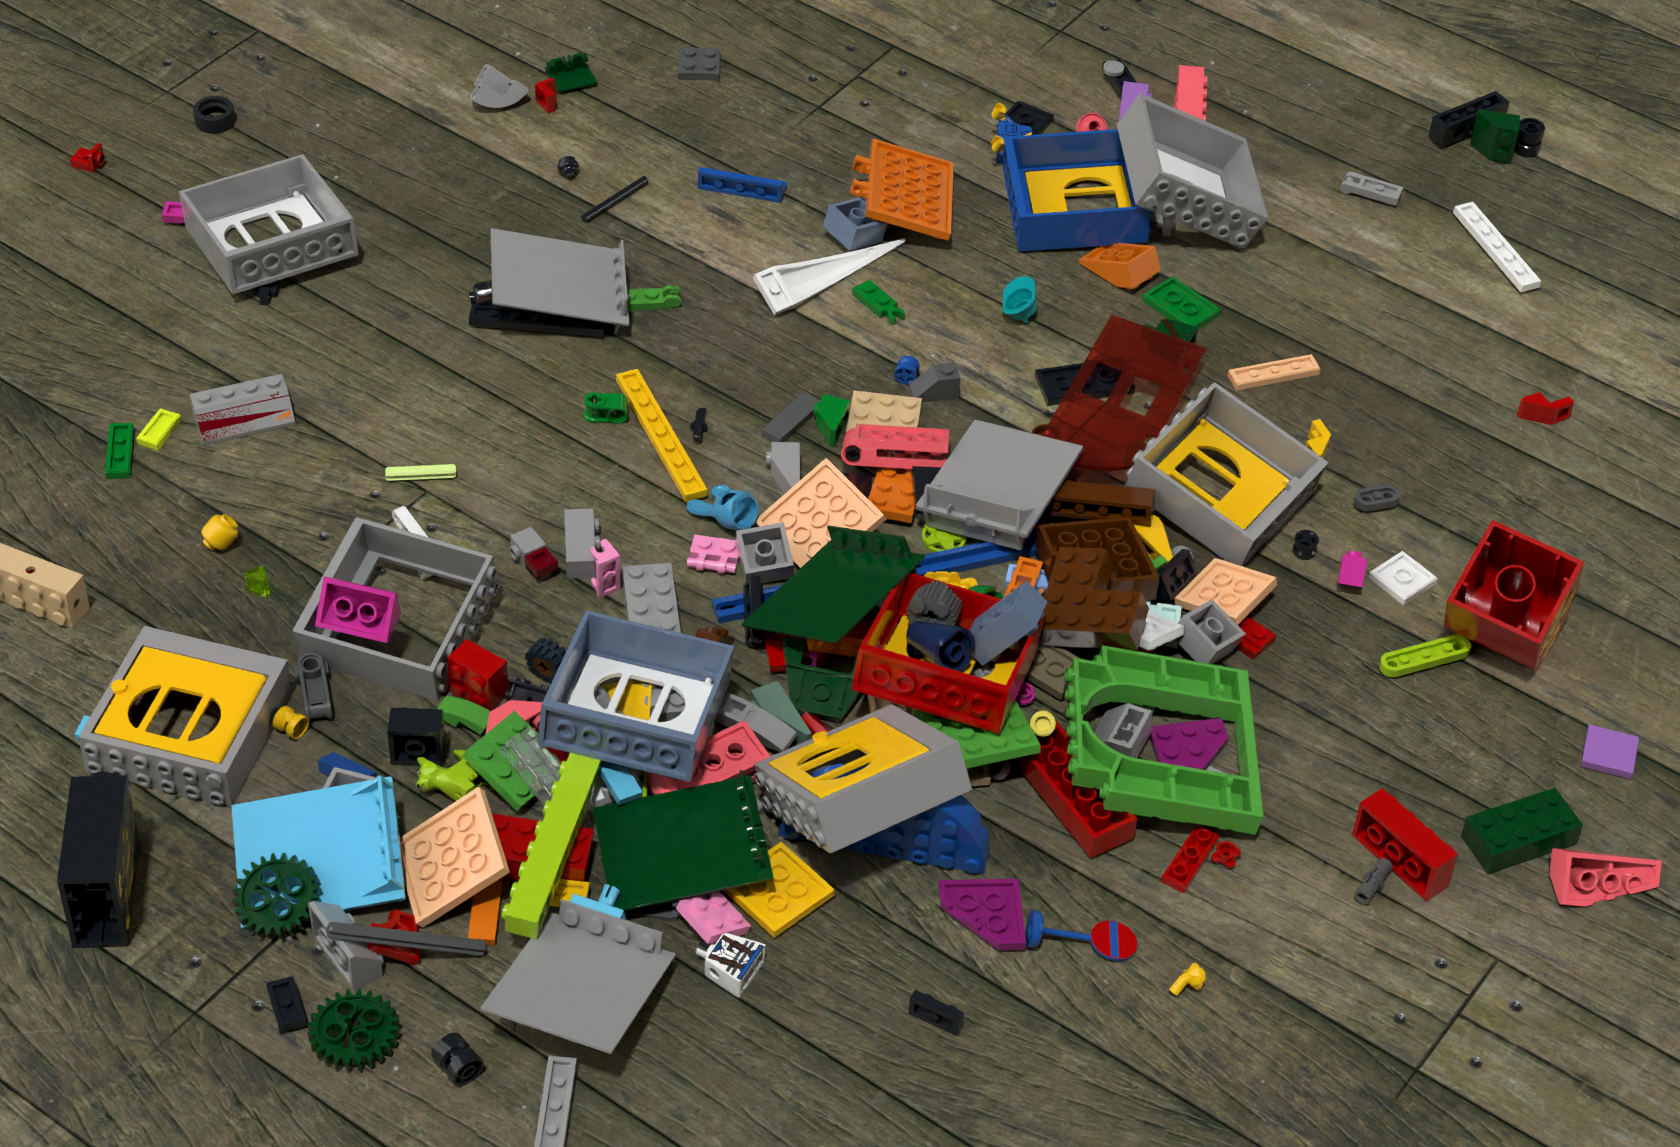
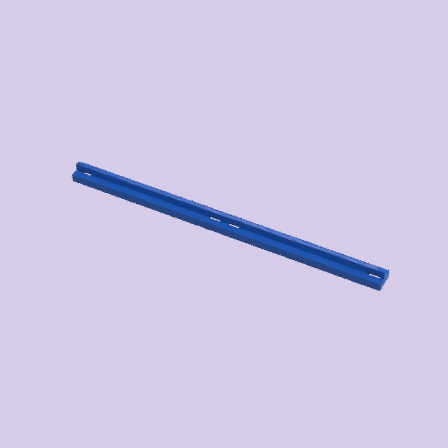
M1037 531L1030 532L1028 537L1025 538L1022 550L986 541L925 554V558L917 565L919 566V568H916L917 575L924 576L927 572L935 573L938 571L958 573L1018 560L1019 556L1026 558L1037 556L1038 554L1035 549ZM782 585L764 588L761 605ZM743 593L712 600V608L719 624L744 618ZM733 606V608L721 610V608Z

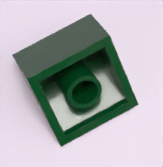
M1478 109L1470 145L1489 161L1511 164L1519 133L1520 115Z

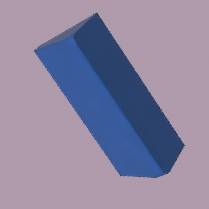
M335 752L318 760L319 772L327 776L331 774L334 767L372 777L377 775V772Z

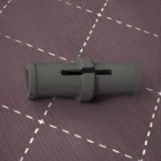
M1385 858L1378 859L1373 869L1364 875L1363 883L1354 893L1356 895L1355 899L1359 903L1368 904L1375 892L1381 890L1384 885V879L1393 869V867H1390L1392 863Z

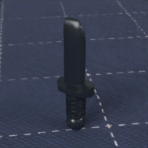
M698 408L695 421L690 423V429L693 431V440L696 442L701 441L702 434L708 427L707 423L704 422L706 408Z

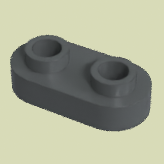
M1390 484L1362 488L1355 494L1354 505L1362 511L1395 507L1399 503L1401 492L1397 487Z

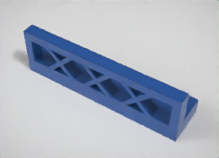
M700 167L698 170V189L781 203L787 188V182L704 167Z

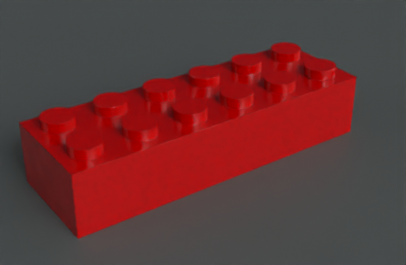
M1057 720L1056 727L1050 735L1043 737L1035 734L1040 743L1041 753L1011 759L1090 858L1134 839L1137 825V817L1134 814L1124 811L1105 810L1103 798L1099 796V789L1072 785V774L1068 773L1071 755L1067 754L1070 737L1066 735V731Z

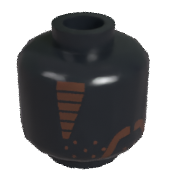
M492 280L478 282L473 285V292H469L471 306L472 303L477 306L493 305Z

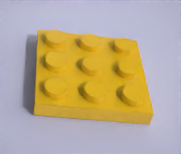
M782 842L768 850L774 879L766 881V887H764L763 882L722 890L773 938L834 896L835 890Z

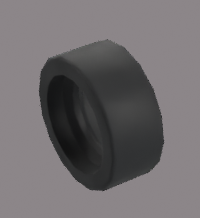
M205 97L194 105V121L197 128L203 132H224L235 123L234 105L225 97ZM212 112L224 113L216 117L205 116Z

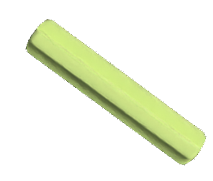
M455 464L387 467L385 475L387 481L455 478L456 466Z

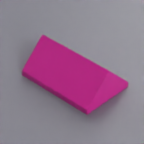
M323 577L315 626L388 643L401 616L397 593L331 577Z

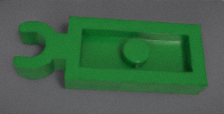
M870 279L852 288V295L880 319L886 316L891 325L896 324V317L902 321L905 319V312L898 308V303Z

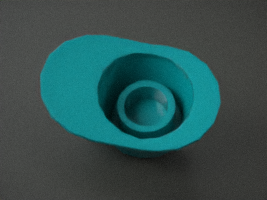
M1021 276L1015 278L1007 284L1003 292V312L1015 320H1022L1024 323L1029 322V317L1038 308L1035 297L1036 285L1031 277Z

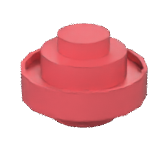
M1097 113L1083 115L1076 124V132L1107 130L1106 121Z

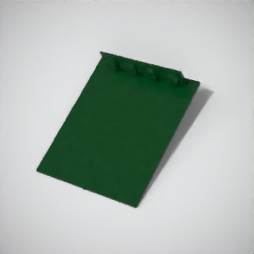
M828 525L827 529L831 540L741 625L742 627L838 643L909 573L917 574L916 566L925 558V554L912 553L904 536Z
M740 770L741 777L642 797L621 805L613 803L594 807L593 812L606 884L610 885V890L614 886L620 891L613 907L626 911L763 882L764 887H766V881L773 880L774 877L766 845L767 839L764 837L751 775L744 776L743 771Z

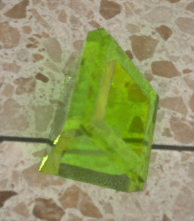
M264 565L245 571L246 591L268 598L270 592Z

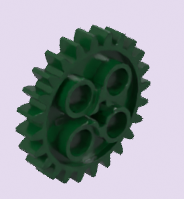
M272 853L270 861H266L261 856L260 865L251 862L253 870L250 872L243 869L242 871L246 876L245 879L236 880L241 888L233 889L235 896H237L232 899V903L237 907L234 909L237 917H240L239 921L241 924L246 925L250 933L255 930L258 937H261L266 932L268 939H272L274 933H277L279 938L283 939L284 931H288L293 936V928L296 926L303 930L301 922L303 920L311 922L308 915V903L322 901L319 895H317L322 892L320 885H317L320 880L317 875H314L315 871L312 866L308 867L304 859L299 862L296 855H293L288 860L286 853H282L280 859H277L275 854ZM276 876L274 881L266 883L268 878ZM300 885L296 891H290L293 886ZM264 900L262 905L254 907L256 902ZM282 909H288L286 914L278 915Z
M358 988L356 994L352 995L351 991L347 989L346 996L342 997L336 992L335 1000L326 997V1006L317 1005V1013H311L312 1022H308L309 1032L307 1033L311 1050L316 1051L317 1059L324 1057L325 1065H329L334 1061L336 1070L344 1064L347 1071H350L352 1065H356L357 1069L361 1071L363 1063H366L370 1068L373 1067V1059L382 1062V1053L390 1055V1046L397 1045L396 1037L400 1036L399 1017H397L396 1009L391 1008L389 1000L383 1002L381 994L373 998L372 990H369L366 995H362L361 989Z

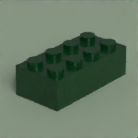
M1552 788L1467 816L1461 838L1485 872L1491 874L1551 854L1552 848L1565 849L1577 845L1583 824L1558 790Z

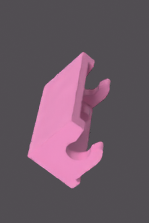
M607 539L600 541L603 549L602 553L597 552L594 547H591V556L596 561V579L592 577L591 584L597 591L599 598L620 590V555Z

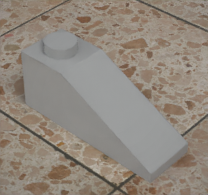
M771 442V451L766 453V465L771 466V476L784 494L800 481V442Z

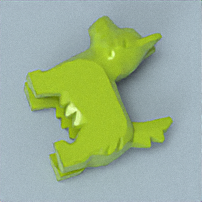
M466 750L453 751V754L461 761L450 768H443L423 757L417 758L421 768L417 772L419 780L416 786L423 792L437 791L439 789L451 799L457 801L477 787H481V785H489L492 792L496 791L462 757Z

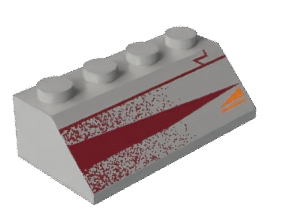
M282 374L189 394L192 414L203 445L296 425L288 389Z

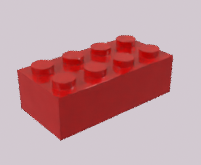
M1383 788L1360 802L1352 836L1378 859L1385 858L1392 863V866H1390L1393 867L1392 872L1426 902L1449 887L1458 854L1450 845L1441 840L1432 829L1425 826L1412 812L1408 811L1394 796L1390 795Z
M492 813L510 871L503 878L519 880L520 865L522 861L527 862V849L530 841H535L537 837L535 836V830L539 820ZM580 827L560 879L585 882L593 848L594 829Z

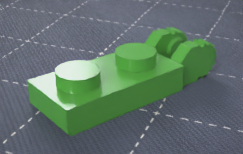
M667 285L663 289H627V295L631 296L628 300V311L663 310L664 308H675L681 305V297H679L680 288L674 285Z

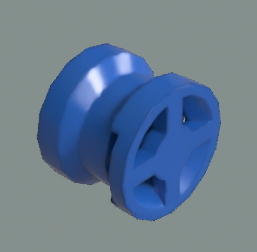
M912 356L901 357L894 371L895 379L905 385L912 383L920 369L919 361Z

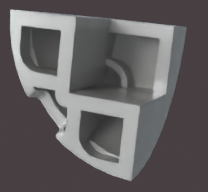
M485 64L474 83L476 88L471 93V100L482 106L501 108L516 103L530 89L517 80L508 78L492 65Z

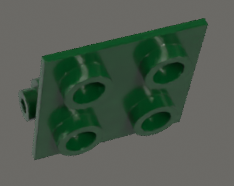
M581 52L572 55V57L568 55L567 60L563 56L550 59V62L546 63L547 67H545V70L549 77L555 80V88L558 93L598 84L586 63L588 62L587 54Z

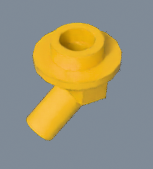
M1192 963L1188 969L1183 970V974L1179 976L1169 990L1176 996L1179 995L1187 984L1195 990H1200L1206 981L1204 969L1197 963Z

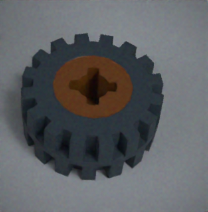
M542 637L526 652V664L531 667L532 673H536V677H541L544 682L548 681L551 684L564 658L566 649L563 646L560 647L558 642Z

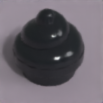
M565 156L560 158L557 165L558 172L568 179L573 178L579 168L575 157Z

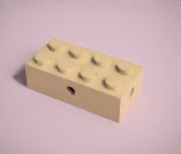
M0 543V600L18 609L21 608L29 611L38 617L47 618L59 625H65L73 629L90 610L84 576Z

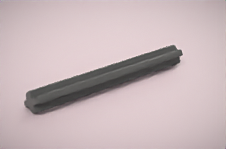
M329 922L326 929L327 937L331 939L483 956L486 951L485 941L479 939L339 922Z

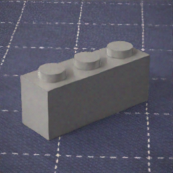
M593 508L564 509L567 579L596 578V561L591 556V547L600 550L599 535L595 536V533H599V518H594Z

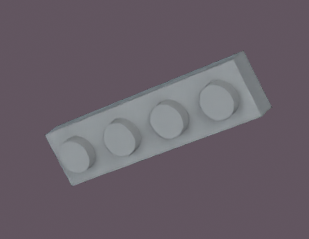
M548 1056L534 1147H565L577 1058Z

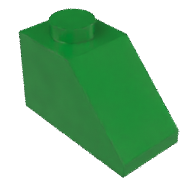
M823 394L820 402H816L813 409V415L816 416L815 426L829 446L835 447L849 419L850 400Z

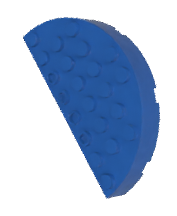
M840 763L832 766H827L825 768H822L811 773L810 775L812 777H818L824 773H827L840 766H843L844 764ZM870 763L860 766L854 770H851L833 779L845 777L855 772H858ZM959 795L842 849L985 875L990 852V839L987 828H984L981 823L980 814L965 797ZM781 820L778 831L779 837L816 844Z

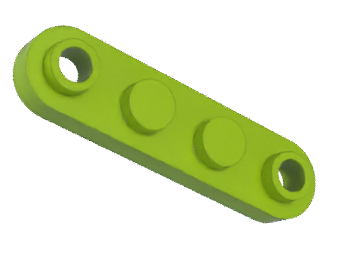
M1451 635L1391 651L1382 655L1379 669L1386 676L1398 677L1461 660L1469 655L1471 643L1460 635Z

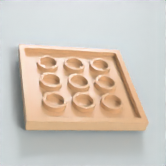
M826 458L762 513L755 522L759 527L784 522L793 562L801 568L831 540L827 529L828 525L873 532L886 520V517Z
M477 787L400 837L403 878L416 924L422 928L510 872L486 793L480 787Z

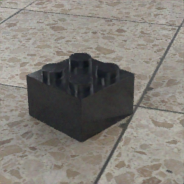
M391 708L387 729L391 765L420 766L417 758L423 757L443 767L446 744L443 709Z

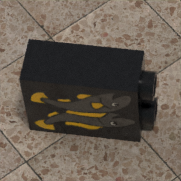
M101 771L95 772L90 776L71 777L57 884L73 948L128 947L140 840L127 775L116 776L113 773Z

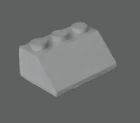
M317 901L308 903L314 939L353 991L383 977L381 966L384 964L381 954L368 950V943L327 937L326 929L329 922L356 924L350 913L346 914L340 905Z

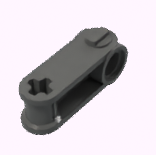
M315 653L304 654L297 661V665L294 666L296 680H300L305 716L309 719V722H311V719L324 717L332 719L326 676H329L327 661H323V658Z

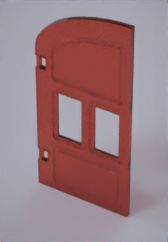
M1111 315L1042 436L1083 446V451L1073 465V468L1095 471L1130 469L1134 465L1132 460L1137 452L1145 450L1147 445L1145 443L1146 439L1159 437L1158 435L1162 428L1168 424L1207 348ZM1097 363L1123 371L1106 402L1081 393ZM1185 368L1190 369L1188 374L1183 373ZM1136 376L1161 385L1145 416L1120 407Z

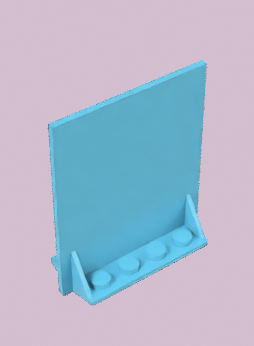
M380 775L373 780L231 805L237 879H245L246 876L242 871L243 869L250 872L253 870L251 862L260 865L261 856L266 861H270L272 853L275 854L277 859H280L282 853H286L288 860L293 855H296L299 862L304 859L308 867L312 866L315 871L314 875H317L320 880L317 885H320L322 892L317 895L322 900L321 902L340 905L343 911L396 901L403 902L405 900L400 836L397 819L400 817L396 812L392 777H382ZM276 876L268 878L266 883L274 881ZM300 885L293 886L290 891H296ZM264 900L256 902L254 907L262 905ZM282 909L278 915L286 914L288 909ZM241 924V929H247L246 925Z

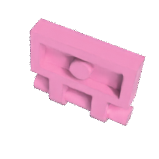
M694 535L690 557L687 559V567L696 568V571H704V569L718 571V574H726V572L735 573L736 565H738L739 561L736 540Z

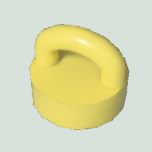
M1040 710L1033 714L1030 720V727L1034 734L1045 737L1054 731L1056 720L1051 712Z

